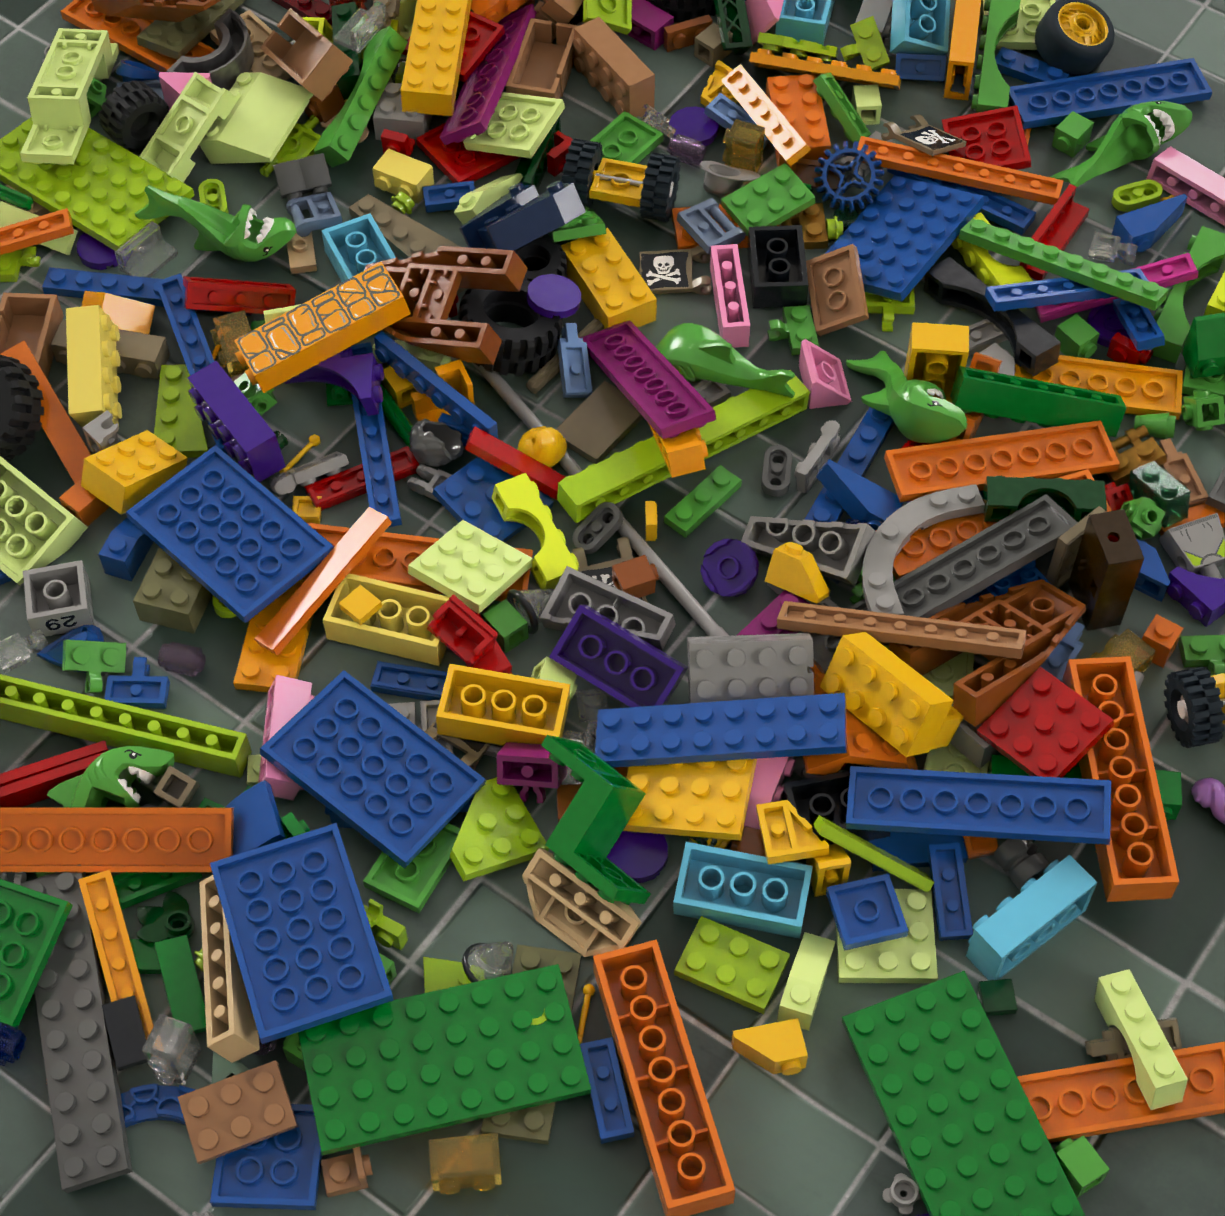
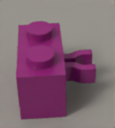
M506 742L497 754V784L523 786L520 791V798L523 802L528 800V791L533 787V791L537 794V803H543L546 799L545 788L558 789L567 776V766H561L548 757L550 752L542 747L541 744Z

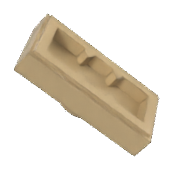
M312 231L306 237H300L296 233L287 242L291 274L317 271Z

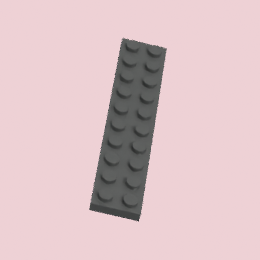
M1047 494L894 581L895 590L904 615L929 618L944 609L961 603L1054 549L1058 538L1078 522ZM865 598L848 609L868 611ZM809 633L813 638L814 664L821 673L825 674L841 636ZM879 642V643H881L883 646H886V645L889 644V642H888V643Z
M55 872L21 884L23 887L68 901L73 905L34 990L61 1188L66 1193L133 1172L116 1063L102 1005L106 1004L99 955L78 879L86 877V872Z

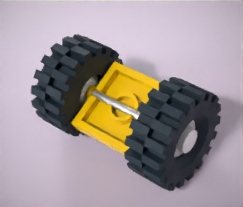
M577 138L571 141L565 158L566 163L563 168L562 181L563 183H574L584 207H591L594 199L627 206H641L640 216L642 218L662 222L669 221L679 186L680 157L653 152L646 166L602 158V145L599 142Z
M1197 667L1168 674V679L1165 680L1167 689H1164V696L1167 701H1164L1165 708H1168L1167 718L1171 721V729L1176 732V740L1180 741V745L1186 746V748L1219 742V739L1223 737L1222 732L1225 731V673L1211 676V672L1205 670V667Z

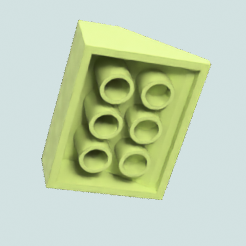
M262 72L241 73L229 91L238 98V101L225 120L219 117L216 118L199 146L211 164L272 162L307 107L313 94L303 86Z
M0 456V570L18 585L24 583L23 571L49 565L67 552L88 527Z

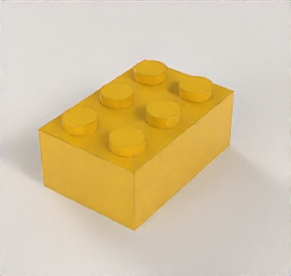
M912 322L904 369L906 379L924 380L943 389L946 400L952 403L950 394L959 366L966 367L969 326Z
M146 430L84 458L81 487L122 515L187 466L188 457L155 434Z

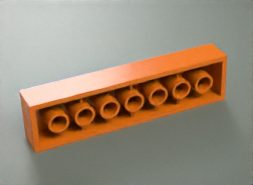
M1131 657L1069 659L1062 678L1063 683L1114 720V726L1079 761L1082 779L1111 780L1110 845L1095 844L1106 902L1171 899L1180 881Z
M657 939L593 956L595 979L665 1216H690L733 1204L735 1198L733 1180Z

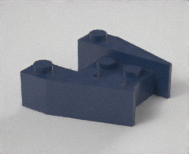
M561 180L553 182L547 186L548 191L541 195L538 194L535 185L518 183L508 189V194L502 196L459 229L467 246L470 248L516 250L569 223L585 213L586 210L573 182L562 183Z

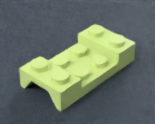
M194 72L139 157L166 172L170 177H174L184 183L196 164L190 159L216 118L219 117L225 120L238 101V98L227 89H221L197 72Z

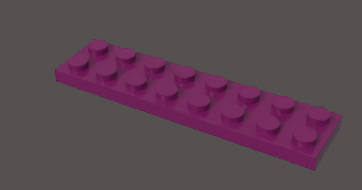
M533 4L511 12L498 22V24L504 26L505 33L464 83L455 102L453 116H449L439 137L444 145L453 142L459 143L468 136L480 135L487 130L490 119L495 113L497 103L502 96L503 89L519 55L522 40L530 19L535 18L537 14Z
M630 320L581 337L584 342H587L589 356L662 439L676 437L684 431L701 428L707 423L716 420L715 410Z

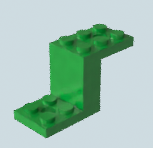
M547 735L541 746L550 752L548 757L561 766H568L572 770L571 776L582 782V785L545 846L554 852L553 858L565 866L570 865L575 869V876L587 884H593L598 888L597 894L610 903L621 901L627 905L631 903L645 904L651 893L610 861L607 856L646 793L582 743Z

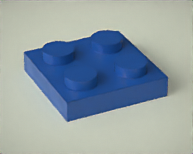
M889 873L826 888V895L844 951L907 937L909 931Z

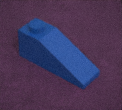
M1182 194L1116 216L1112 236L1126 255L1144 252L1151 248L1182 216L1187 195Z
M830 459L827 460L816 475V478L856 524L867 523L876 531L886 518L902 507L903 502L899 501L896 494Z
M128 518L111 531L98 555L105 574L132 582L153 541Z

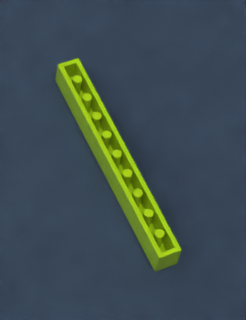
M795 375L793 379L787 382L795 392L793 398L765 390L749 388L747 391L737 396L729 397L725 402L712 407L715 410L716 420L699 428L701 439L705 440L708 450V457H705L704 460L806 410L810 394L809 389ZM653 436L647 440L635 443L632 447L622 452H616L597 464H591L579 473L562 479V481L558 482L557 501L573 521L578 523L586 519L598 505L605 502L617 504L671 477Z
M0 674V719L96 743L104 740L108 746L117 748L141 746L165 750L174 753L175 762L239 778L242 777L248 763V755L252 753L246 733Z

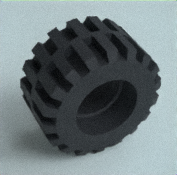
M131 81L130 84L125 82L121 87L117 86L113 89L114 92L106 97V102H103L101 106L103 110L99 112V117L101 118L99 122L103 130L118 145L130 152L135 150L140 152L146 147L169 112V106L144 82Z
M541 236L514 250L528 268L525 275L527 281L531 282L534 278L546 274L561 275L567 278L566 253L562 250V246L555 244L551 238L547 240L545 236Z

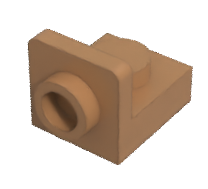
M360 1147L353 1148L354 1153L321 1160L328 1198L369 1188L367 1176L373 1175L369 1154L362 1155Z

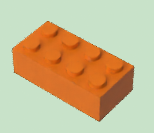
M817 74L767 77L766 95L811 149L802 158L818 160L819 157L827 160L828 157L824 151L826 149L831 151V142L822 98L817 93V86L813 82L817 78ZM774 147L777 167L784 163L790 167Z

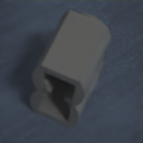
M324 153L273 165L282 199L287 198L289 201L290 199L303 197L302 194L312 192L313 195L328 192L327 188L332 187Z

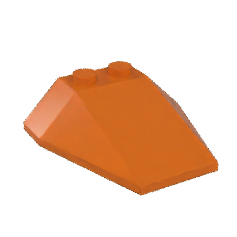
M818 673L815 677L814 695L828 694L820 688L825 676L824 673ZM847 709V753L803 756L806 773L817 775L837 773L844 763L879 768L918 770L914 756L905 757Z

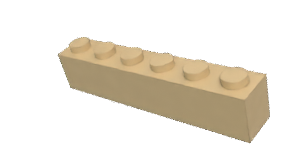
M212 875L199 882L207 1047L231 1063H234L260 1050L259 1034Z

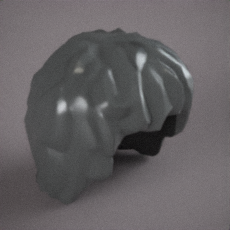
M423 419L411 427L409 438L411 447L409 449L415 456V459L421 464L431 467L446 465L450 461H454L462 456L464 450L461 440L462 434L460 431L450 429L445 423L431 422L428 419Z

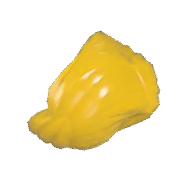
M541 426L525 432L519 440L517 450L552 468L564 457L567 451V443L558 430L552 427Z

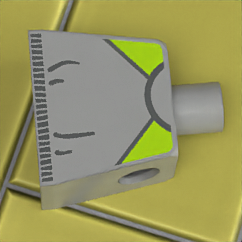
M1218 513L1170 528L1159 538L1161 545L1176 567L1179 566L1195 574L1200 573L1207 577L1222 578L1217 567L1225 562V535Z

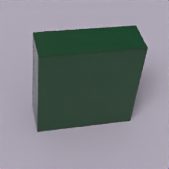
M1012 979L979 981L980 1001L987 1016L1017 1013L1018 1008Z

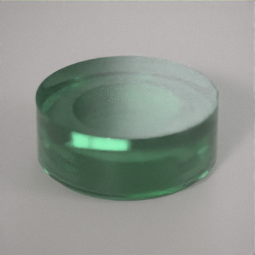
M845 206L843 211L839 208L836 209L833 217L837 216L838 221H843L844 232L851 223L857 220L859 213L855 209L850 211L849 207Z

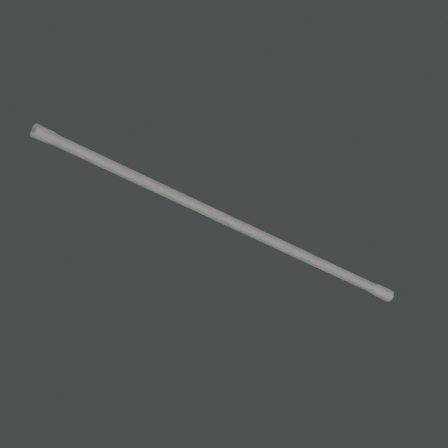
M472 363L529 430L544 426L498 372H488L483 366L480 365L478 367ZM567 451L558 462L568 475H574L583 471ZM613 516L609 517L607 520L611 522L613 520ZM623 516V523L617 530L622 537H628L631 548L638 556L646 555L649 564L653 563L655 565L659 580L708 636H729Z

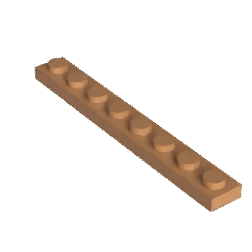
M790 601L783 602L777 617V629L794 632L801 631L841 637L842 635L867 632L874 639L882 643L889 642L914 647L921 646L1017 659L1022 658L1027 630Z

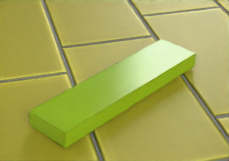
M820 815L814 822V828L822 837L925 892H929L932 888L934 881L922 870Z

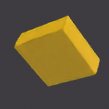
M293 496L292 511L306 523L320 524L321 507L314 508L310 496Z
M645 501L646 541H656L657 503L655 501Z
M359 585L339 602V607L361 626L382 608V603L362 585Z

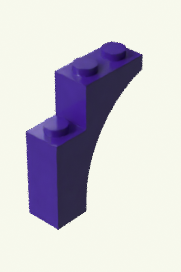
M349 347L284 383L323 382L339 386L353 394L362 403L368 416L379 414V403L383 402L380 380H384V370L382 364L377 363L373 353L353 356L352 349Z
M1179 566L1170 571L1168 575L1170 580L1167 589L1168 595L1188 610L1195 620L1200 621L1207 627L1225 614V578L1198 575Z

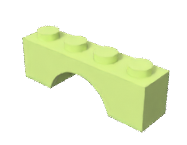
M1130 969L1098 977L1094 1000L1107 1026H1116L1125 1038L1135 1067L1136 1083L1150 1110L1183 1102L1188 1079Z

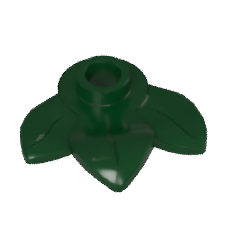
M169 891L166 894L162 907H137V917L143 927L136 933V936L144 942L155 943L184 935L190 938L194 933L195 924L189 915V903L185 898L173 891Z

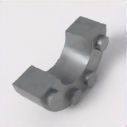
M229 8L214 23L220 42L219 47L212 53L202 57L182 55L167 72L210 73L211 81L214 85L230 91L236 78L241 73L250 71L254 61V51L247 26L242 17Z

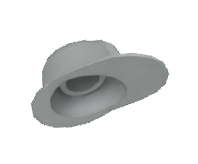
M702 161L700 163L701 168L705 170L704 190L719 197H725L740 189L744 181H754L760 177L754 171L730 167L715 161Z

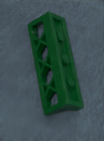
M714 0L723 51L734 50V55L745 54L753 47L745 0ZM725 6L727 10V16L724 15ZM729 30L733 33L732 43H729Z
M560 116L532 158L522 157L515 174L521 173L523 176L520 183H523V185H535L537 191L547 169V153L554 147V133L557 131L561 132Z

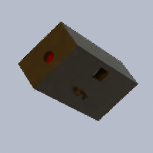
M1124 509L1089 515L1068 584L1073 597L1086 605V610L1081 617L1087 631L1121 625L1144 561V556Z

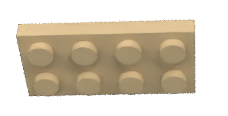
M250 10L240 14L247 26L254 51V61L249 73L262 72L285 81L292 76L260 49L273 30ZM216 29L209 31L210 37L219 46L220 42Z

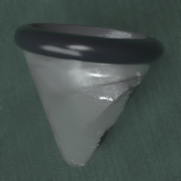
M511 589L507 592L506 599L528 622V634L537 632L538 626L542 622L540 616L554 589Z
M509 941L486 944L476 943L469 946L463 954L462 965L471 983L512 974L513 944Z

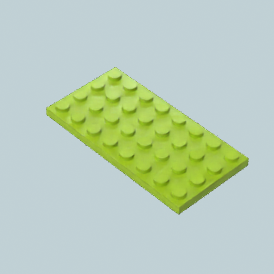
M32 117L0 139V181L18 192L32 197L34 202L51 212L68 208L72 224L119 254L168 217L139 219L135 216V213L144 208L149 202L145 192L147 185L173 195L189 199L194 197L193 188L174 177H170L166 172L91 128L87 130L74 164L68 165L22 162L20 152L32 128Z

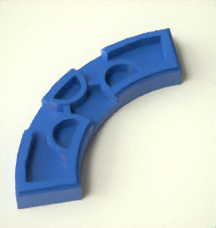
M158 1084L130 1088V1091L120 1094L125 1127L152 1120L174 1121L186 1125L178 1096L196 1089L181 1085L177 1087Z

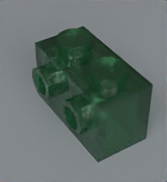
M1152 461L1130 471L1129 488L1133 499L1146 497L1155 501L1157 507L1166 512L1161 521L1162 527L1166 528L1188 518L1191 491L1170 475L1167 470L1163 469L1155 461Z

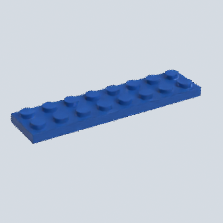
M1194 58L1011 86L1008 102L1010 106H1018L1023 129L1060 124L1072 111L1087 119L1121 114L1134 104L1149 101H1169L1184 104L1209 100L1212 90Z
M845 693L598 709L595 754L612 768L847 753Z
M850 766L846 829L1110 845L1111 780Z

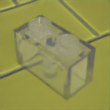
M163 1014L159 1015L142 1048V1052L148 1062V1066L151 1067L155 1079L167 1085H172L175 1082L185 1086L202 1051L191 1024Z

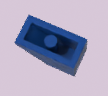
M1137 539L1144 556V561L1134 589L1162 602L1170 580L1156 548L1148 545L1143 540Z

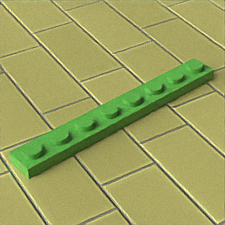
M972 218L960 229V240L1153 311L1167 298L1169 289L1161 287L1155 282L1145 281L1134 277L1130 273L1111 269L1105 264L1095 263L1084 259L1080 255L1059 250L1055 246L1039 243L1030 237H1023L1010 232L1008 229L987 224L983 220Z

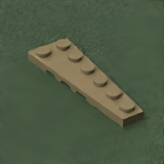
M369 194L349 207V213L354 218L371 213L390 248L403 259L410 258L412 253L420 251L424 254L435 252L441 246L460 247ZM458 288L457 295L466 288Z

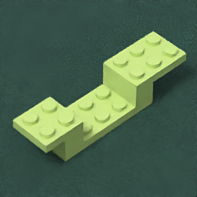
M58 29L27 97L33 125L20 152L22 162L59 165L74 164L91 123L86 95L93 78L97 80L109 79L120 52L118 43H110L108 30Z

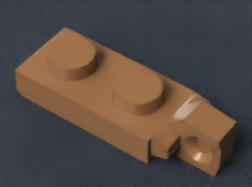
M1171 438L1160 440L1159 446L1166 454L1167 462L1158 467L1179 509L1183 510L1205 503L1208 494L1187 453L1177 452Z

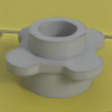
M903 1173L896 1174L891 1187L884 1189L882 1194L883 1200L898 1207L902 1215L911 1214L915 1202L922 1199L915 1181ZM904 1191L907 1195L902 1197L900 1192Z

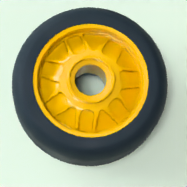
M1089 0L1056 1L1047 10L1035 32L1036 48L1043 60L1049 66L1062 69L1063 73L1073 76L1085 75L1094 71L1111 50L1115 38L1114 27L1108 15L1098 5Z

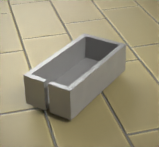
M809 633L687 637L688 695L690 703L814 695V673L810 668L814 667L813 638Z

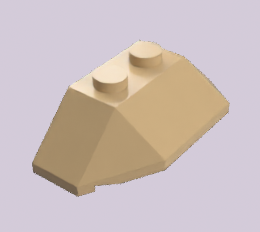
M539 848L522 874L524 884L527 886L528 897L535 920L584 957L625 948L642 923L630 905L624 904L621 901L610 903L597 894L598 888L593 884L581 881L575 876V869L570 865L565 866L553 858L552 853Z

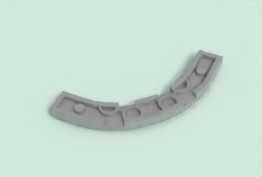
M976 484L946 489L919 497L896 510L878 527L866 548L863 559L862 588L868 611L904 615L893 583L892 571L896 555L898 556L902 548L910 540V536L918 529L924 530L936 523L957 517L984 513L985 504Z

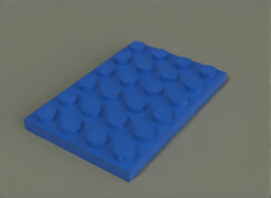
M894 175L880 191V194L875 196L873 203L867 205L826 253L854 244L858 249L864 291L903 301L957 238L960 229L974 218L985 205L984 196Z
M216 445L126 511L127 518L244 623H247L317 567L334 548L330 542Z
M345 670L260 748L261 756L404 869L486 783L484 777Z
M337 823L210 863L262 1044L394 1000Z

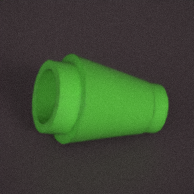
M1169 412L1136 415L1134 429L1145 425L1149 436L1163 440L1174 438L1176 416L1169 415Z

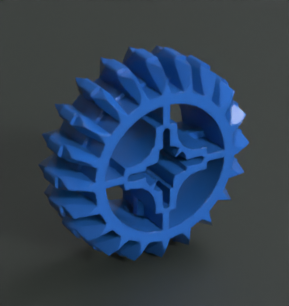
M844 141V149L840 150L839 145L835 143L833 145L834 154L828 149L824 151L828 157L827 160L819 157L818 162L824 167H815V173L822 176L815 177L814 183H823V185L816 188L817 193L826 191L822 201L826 202L832 198L830 202L831 208H834L837 202H839V210L841 212L844 211L845 204H849L850 212H854L855 203H858L859 208L862 210L865 208L862 200L866 199L868 203L872 204L873 198L870 196V193L877 196L880 194V191L874 186H883L884 181L876 177L884 175V170L875 169L882 164V161L880 159L872 161L876 156V152L872 151L867 155L868 145L865 144L860 151L858 150V141H854L853 148H849L848 141ZM843 157H855L847 166L834 163ZM862 161L867 164L871 172L869 183L864 181V178L858 174ZM854 169V181L851 182L850 180V182L844 184V172L847 171L848 173V171ZM829 170L834 172V175L840 179L836 192L830 188L827 182ZM851 187L864 189L863 192L856 196H843Z

